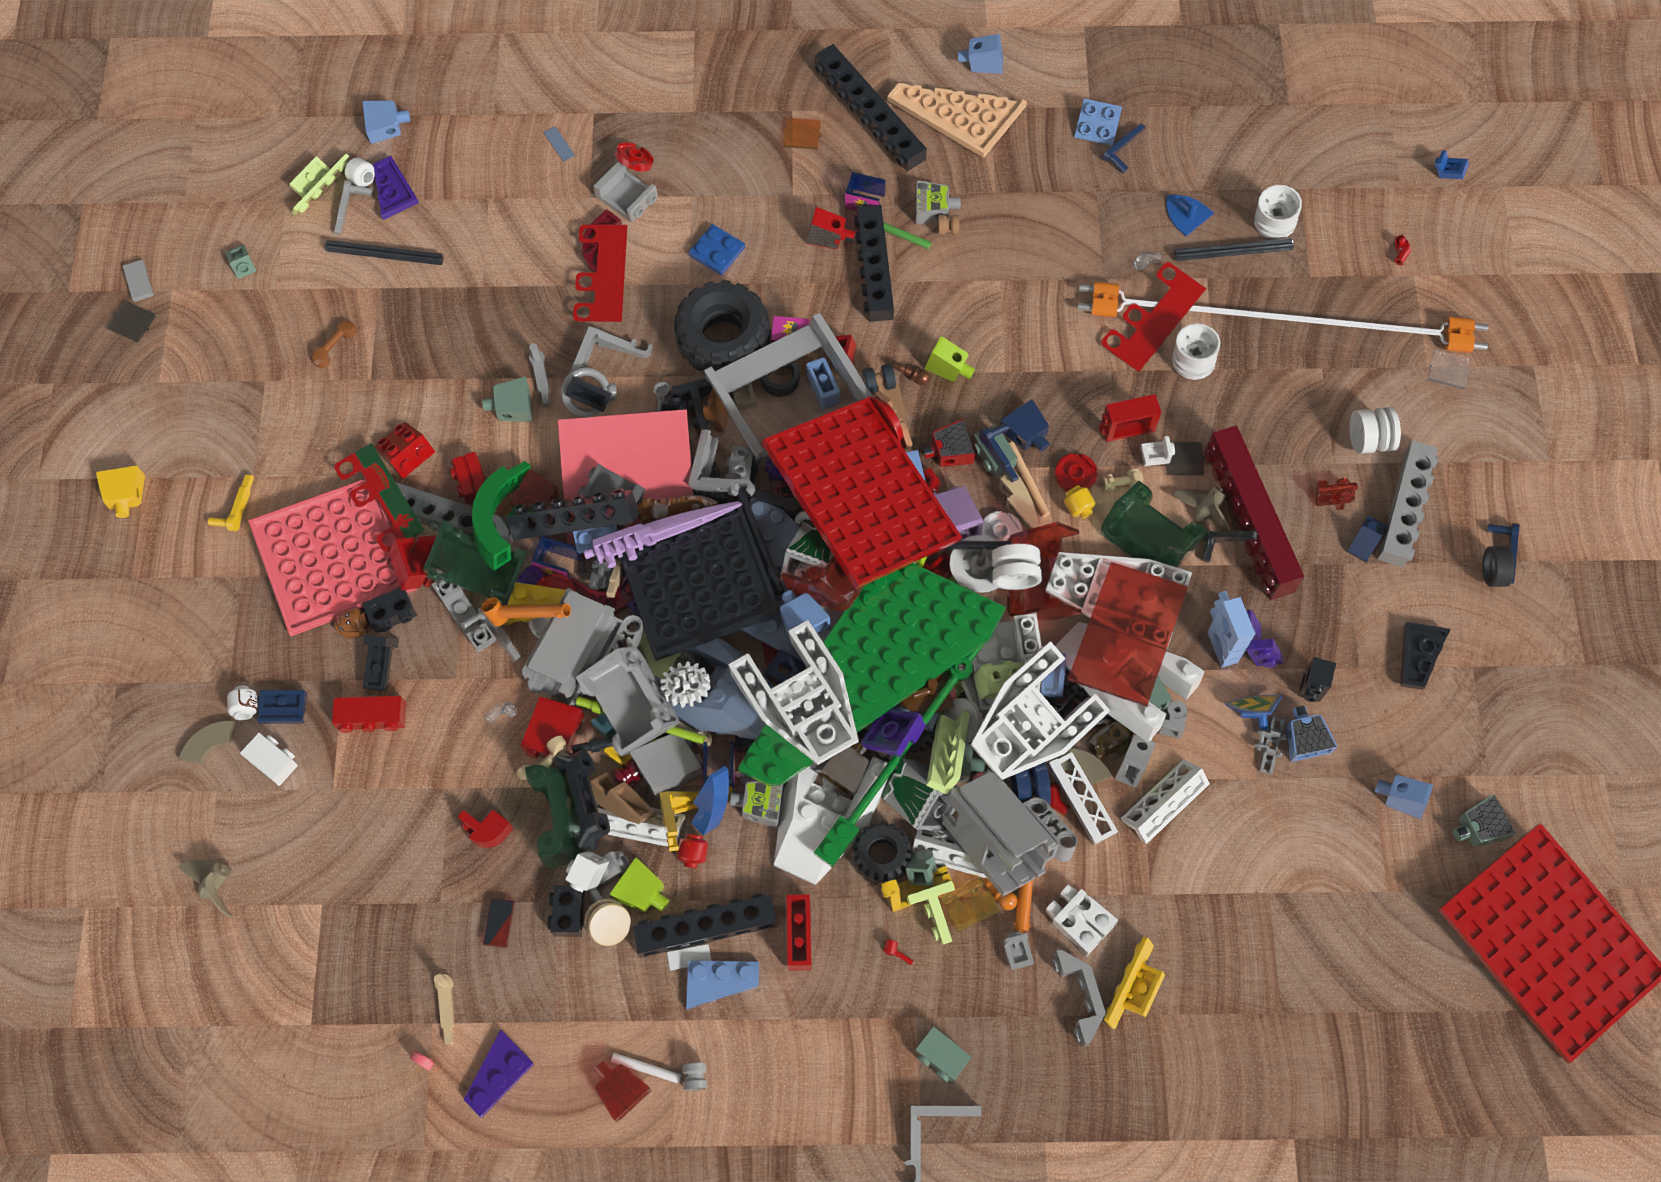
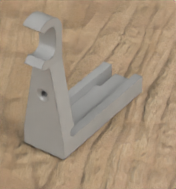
M589 326L570 373L578 368L586 367L595 343H598L600 347L641 358H647L652 354V344L648 345L646 351L635 348V339L630 343Z
M701 430L688 485L698 494L731 491L735 496L739 494V488L747 487L746 491L752 496L755 492V486L748 479L710 478L719 439L712 438L710 430Z
M910 1106V1160H906L904 1163L907 1166H915V1180L913 1182H920L921 1120H917V1117L981 1116V1106Z

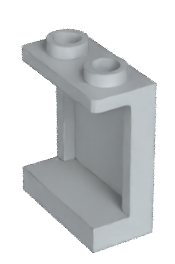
M619 161L593 186L597 199L631 223L636 218H639L649 205H652L658 197L654 184L646 185L629 173L626 166L622 165Z

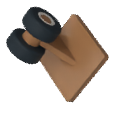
M882 365L881 372L875 373L872 367L863 369V381L871 394L874 395L876 392L881 391L892 401L894 405L892 409L897 410L896 415L899 418L901 417L902 421H906L907 415L892 365Z

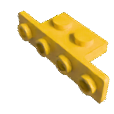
M1143 936L1141 942L1137 943L1134 957L1125 968V976L1121 984L1115 989V997L1112 1004L1105 1011L1104 1021L1114 1030L1124 1009L1144 1017L1147 1016L1165 977L1163 971L1145 965L1154 947L1149 938Z

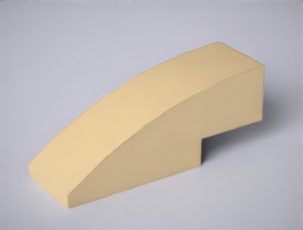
M1004 475L1000 478L998 488L1007 497L1005 508L1019 519L1022 527L1033 539L1037 534L1038 523L1031 496L1020 477L1017 481L1011 483L1007 475Z

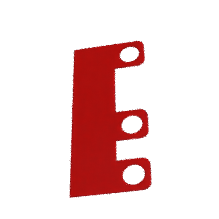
M628 225L580 226L579 241L582 243H598L596 273L580 272L576 275V290L595 291L594 303H576L573 308V319L575 321L622 322ZM585 229H594L595 236L592 239L584 238L582 233ZM589 276L592 279V284L589 287H582L579 284L581 277ZM585 306L590 309L588 317L581 318L577 315V310L580 307Z
M1170 262L1164 263L1156 276L1171 288L1151 313L1135 303L1131 304L1123 313V319L1137 329L1133 335L1127 339L1118 331L1112 329L1101 341L1102 346L1138 372H1140L1206 290L1204 286ZM1172 268L1176 273L1174 279L1166 280L1162 275L1163 270ZM1137 309L1141 312L1142 317L1139 321L1134 322L1129 319L1128 314L1131 310ZM1109 336H1118L1121 341L1120 345L1115 348L1110 347L1107 343Z

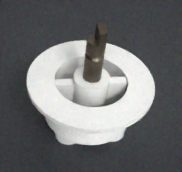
M975 535L965 538L962 541L998 540L989 536ZM985 548L982 550H953L950 557V570L957 583L962 587L979 593L997 589L998 587L994 586L992 582V572L995 569L991 562L993 550H986Z

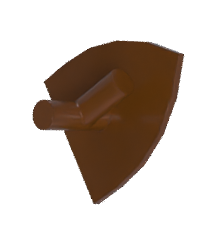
M940 674L935 679L929 680L928 684L897 705L910 711L924 713L945 684L942 675ZM948 694L936 712L955 707L950 694Z

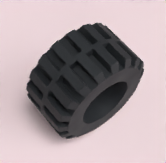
M876 822L872 823L870 828L864 827L863 832L859 833L856 841H854V865L858 869L857 872L860 875L863 874L864 879L868 882L873 880V884H878V882L897 881L899 876L902 877L905 874L906 867L911 858V844H909L908 836H904V831L901 828L896 829L895 824L891 823L888 826L886 822H881V825H877ZM876 843H887L894 848L896 856L890 863L878 864L870 859L868 855L869 848Z

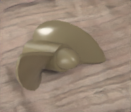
M1213 486L1209 492L1185 489L1174 493L1175 498L1197 508L1195 514L1196 522L1201 523L1207 518H1211L1223 531H1231L1219 509V506L1227 497L1223 488Z
M191 860L179 865V869L199 883L198 897L200 899L210 898L224 915L230 918L233 917L217 894L218 889L232 872L230 867L223 863L206 860Z

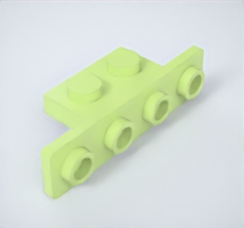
M345 154L332 169L316 156L290 183L289 186L303 198L293 208L292 214L294 216L298 212L301 214L305 212L309 207L308 202L312 198L316 200L323 192L321 190L325 184L329 186L336 179L334 175L338 171L342 173L345 170L349 155Z

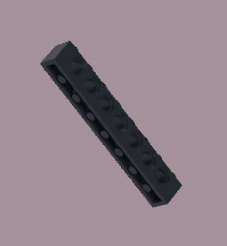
M834 44L814 55L815 71L825 78L829 87H833L838 97L848 104L852 113H856L861 123L871 130L876 140L879 139L886 152L894 156L900 167L902 166L908 172L926 160L927 148Z

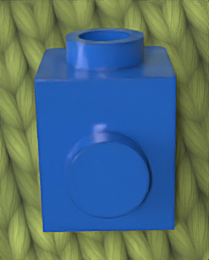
M1442 150L1439 158H1436L1435 169L1438 170L1439 178L1463 179L1469 166L1468 159L1448 158L1446 150Z

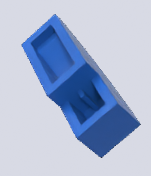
M725 766L708 777L693 802L699 810L691 823L702 835L716 828L723 818L729 792L728 769Z

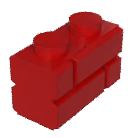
M471 452L451 460L453 467L450 468L453 479H458L460 484L456 486L459 497H464L468 504L474 502L478 490L486 481L476 452Z

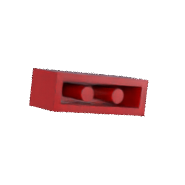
M402 696L334 698L332 724L343 733H351L353 730L374 732L375 729L397 731L398 728H405L406 702Z
M810 894L786 895L788 971L812 970Z

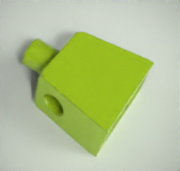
M941 336L924 369L955 382L959 374L971 379L976 368L965 363L969 356L966 351Z
M636 857L610 893L613 900L644 914L649 911L651 906L663 912L670 901L660 894L664 889L662 881Z

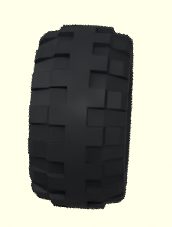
M721 280V283L710 281L705 283L704 287L700 289L698 287L694 288L688 293V298L685 297L678 306L677 315L674 318L675 339L679 352L683 359L686 358L689 365L694 369L704 371L712 366L713 370L717 371L769 344L770 324L766 306L762 304L761 298L756 293L748 291V287L740 283L734 285L728 280ZM722 321L734 323L741 328V332L735 338L725 342L713 341L704 335L705 330L709 326Z

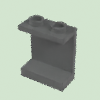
M598 463L597 467H593L589 472L588 478L590 480L586 487L584 485L581 487L578 495L589 497L598 492L608 494L617 489H624V491L632 490L638 507L646 490L640 485H635L609 471ZM628 523L620 524V526L626 528L628 525Z

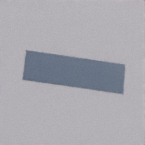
M556 127L543 132L563 162L575 156Z

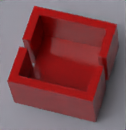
M437 535L418 537L416 542L414 537L395 539L388 553L401 590L420 588L422 584L424 587H431V584L450 572Z

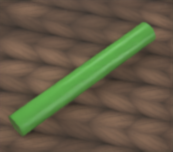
M884 222L885 232L929 250L932 242Z

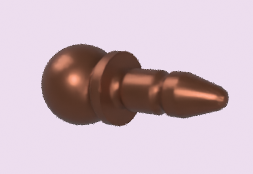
M893 364L896 370L910 376V380H915L918 385L924 386L930 381V373L925 369L919 370L918 367L912 369L904 364Z

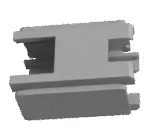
M567 588L559 604L565 602L570 605V616L562 617L561 619L558 617L550 618L525 663L522 674L525 679L526 677L529 678L527 683L531 692L539 695L543 691L567 702L566 705L577 707L576 700L578 696L582 697L583 693L579 689L576 677L617 648H625V644L627 647H635L637 649L644 636V627L638 616L630 615L621 620L614 617V608L607 605L604 606ZM633 625L639 627L636 631L633 632L628 630L629 627Z
M990 769L983 772V776L961 787L957 785L951 789L948 802L958 812V819L956 821L951 814L948 815L945 811L942 824L1002 896L1034 880L1035 876L1039 877L1045 874V864L1052 858H1056L1061 862L1069 861L1072 858L1078 842L1077 837L1043 799L1032 798L1022 803L1004 781L1000 780Z

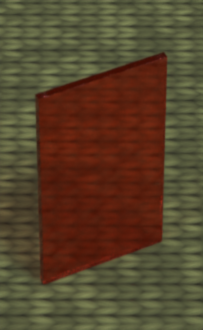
M1111 562L1071 668L1068 681L1147 707L1188 586Z

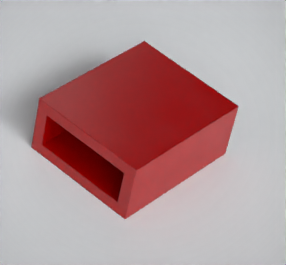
M539 697L520 745L525 755L533 759L538 757L546 758L551 753L546 745L556 736L564 738L567 744L566 750L571 752V745H574L584 719L582 709Z

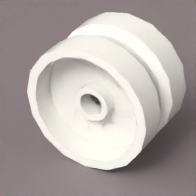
M1011 544L998 547L992 551L991 562L995 568L992 572L994 586L1007 590H1019L1034 587L1042 581L1041 569L1038 567L1041 562L1040 550L1037 547L1027 544Z

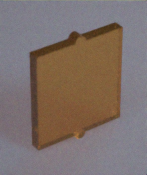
M787 118L786 129L783 131L785 135L784 147L818 150L819 138H821V120Z

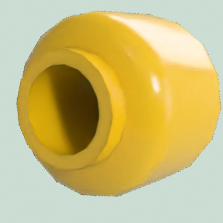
M1076 486L1065 493L1064 504L1072 517L1080 516L1084 519L1093 513L1092 509L1095 507L1096 502L1086 487Z

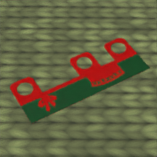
M372 443L334 465L336 473L342 480L348 479L361 471L367 482L350 492L355 505L362 507L377 498L392 522V527L376 537L384 552L390 551L392 545L386 546L383 544L382 538L384 535L392 533L396 536V539L412 538L424 531V528ZM345 462L353 464V470L349 474L340 472V466ZM361 489L369 491V498L365 501H358L356 499V493Z

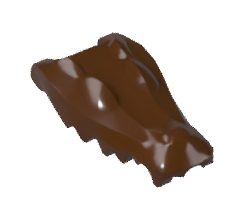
M684 495L661 499L643 498L638 505V516L640 522L650 523L677 514L719 505V502L698 495Z

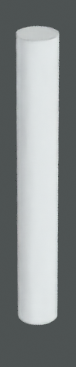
M614 1053L611 1059L612 1063L678 1084L682 1078V1074Z

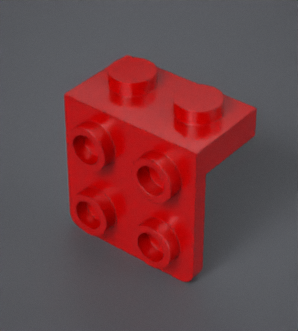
M406 422L397 425L390 434L381 438L374 446L377 453L389 461L403 479L435 453V450L424 435Z

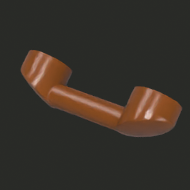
M347 320L339 322L337 324L338 329L325 344L313 351L312 361L316 367L325 368L329 365L330 357L327 353L342 336L344 338H351L356 334L357 329L353 322Z

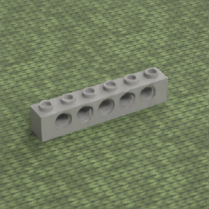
M1412 440L1406 449L1387 521V528L1384 532L1377 560L1399 567H1404L1407 561L1412 560L1415 549L1412 548L1413 542L1416 543L1420 530H1417V526L1421 524L1425 513L1422 511V507L1426 505L1429 498V493L1426 492L1427 487L1431 486L1434 475L1431 474L1432 468L1435 469L1439 459L1436 456V447ZM1401 520L1406 521L1408 525L1404 524ZM1397 539L1402 540L1404 544L1399 543Z

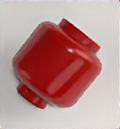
M685 834V837L679 839L677 859L684 862V867L697 868L698 864L706 862L708 842L703 839L704 836Z

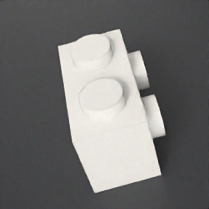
M258 733L240 754L280 786L298 766L293 761L295 756L286 748L281 751L276 747L279 743L270 735H267L265 738Z
M591 851L580 853L575 860H571L566 869L568 875L565 880L571 883L570 886L581 892L597 887L610 861Z

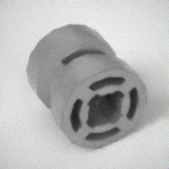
M706 1063L682 1065L683 1074L687 1076L683 1082L684 1091L708 1089L707 1080L703 1076L707 1071Z

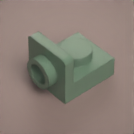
M245 244L225 252L229 264L238 279L256 272Z

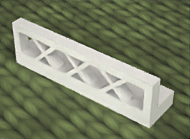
M1071 752L1060 759L1049 762L1048 767L1092 844L1096 845L1118 833L1073 753ZM1069 759L1075 767L1073 775L1066 774L1061 766L1063 762ZM1076 771L1078 772L1080 778L1075 776ZM1074 780L1084 783L1086 786L1084 795L1077 794L1073 787ZM1088 791H1089L1091 797H1087V792H1088ZM1085 800L1096 803V815L1088 813L1084 806ZM1099 811L1101 812L1104 818L1098 816ZM1097 820L1107 822L1111 831L1101 835L1096 827Z
M1183 759L1122 816L1121 820L1124 824L1133 828L1140 840L1147 844L1210 783L1202 768ZM1185 768L1190 770L1186 775L1179 776ZM1174 784V786L1170 790L1164 791V788L1167 785ZM1158 799L1154 805L1148 806L1150 801ZM1142 814L1136 822L1131 820L1136 815Z
M596 803L598 813L607 814L610 824L608 835L668 847L661 809L652 808L656 812L653 818L636 824L617 817L606 809L598 808L600 805ZM673 813L675 821H677L678 835H676L679 843L680 829L684 822L685 814Z
M942 829L917 830L911 857L918 851L930 850L934 854L937 865L947 866V868L987 878L949 831ZM921 834H929L932 835V837L923 836ZM946 840L953 841L954 844L948 843Z

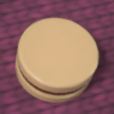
M602 899L592 904L587 910L584 926L587 933L596 943L603 946H612L621 942L627 936L631 927V918L628 911L618 901Z

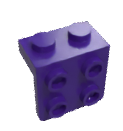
M1252 609L1246 610L1255 632L1250 644L1245 648L1249 658L1254 661L1256 666L1271 668L1283 664V655L1273 639L1261 640V624Z

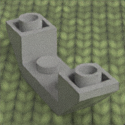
M451 573L431 584L478 653L497 641L483 621H479L466 630L462 628L461 622L477 614V612Z
M1057 950L1054 954L1055 958H1052L1055 972H1059L1061 978L1077 973L1080 974L1077 977L1081 991L1085 990L1087 999L1084 1000L1088 1014L1092 1013V1017L1078 1020L1076 1028H1074L1077 1042H1081L1082 1047H1086L1090 1044L1106 1012L1091 966L1063 950Z

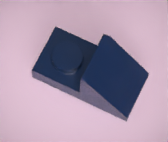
M1368 515L1347 552L1367 562L1382 538L1387 525Z

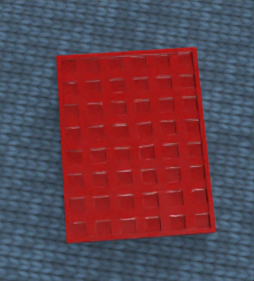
M869 397L767 437L762 441L763 447L855 589L953 545L962 539L961 534Z
M1541 823L1536 824L1438 908V911L1566 1063H1572L1661 982V962Z

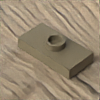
M752 382L732 391L734 404L738 410L756 407Z

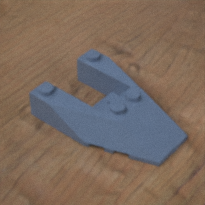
M720 638L686 650L688 653L715 666L716 669L709 677L710 690H707L708 696H701V703L694 701L692 707L689 703H686L684 708H681L680 703L675 706L672 705L679 721L699 732L711 731L719 735L732 734L740 738L755 740L766 723L761 720L733 679L728 664L741 658L744 654ZM760 671L770 689L774 688L775 686ZM655 676L659 685L661 686V679Z

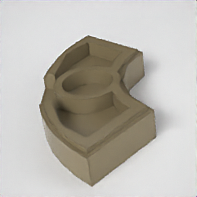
M220 721L203 727L186 742L180 753L179 760L181 762L203 764L206 756L213 749L221 745L231 744L235 723L233 721Z
M1070 748L1065 754L1053 758L1054 760L1060 759L1072 752L1091 785L1107 780L1112 776L1102 761L1080 749ZM1070 759L1061 764L1065 773H1073L1075 767Z

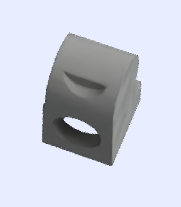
M1175 700L1168 705L1165 711V719L1158 734L1181 739L1185 729L1187 707L1183 702Z

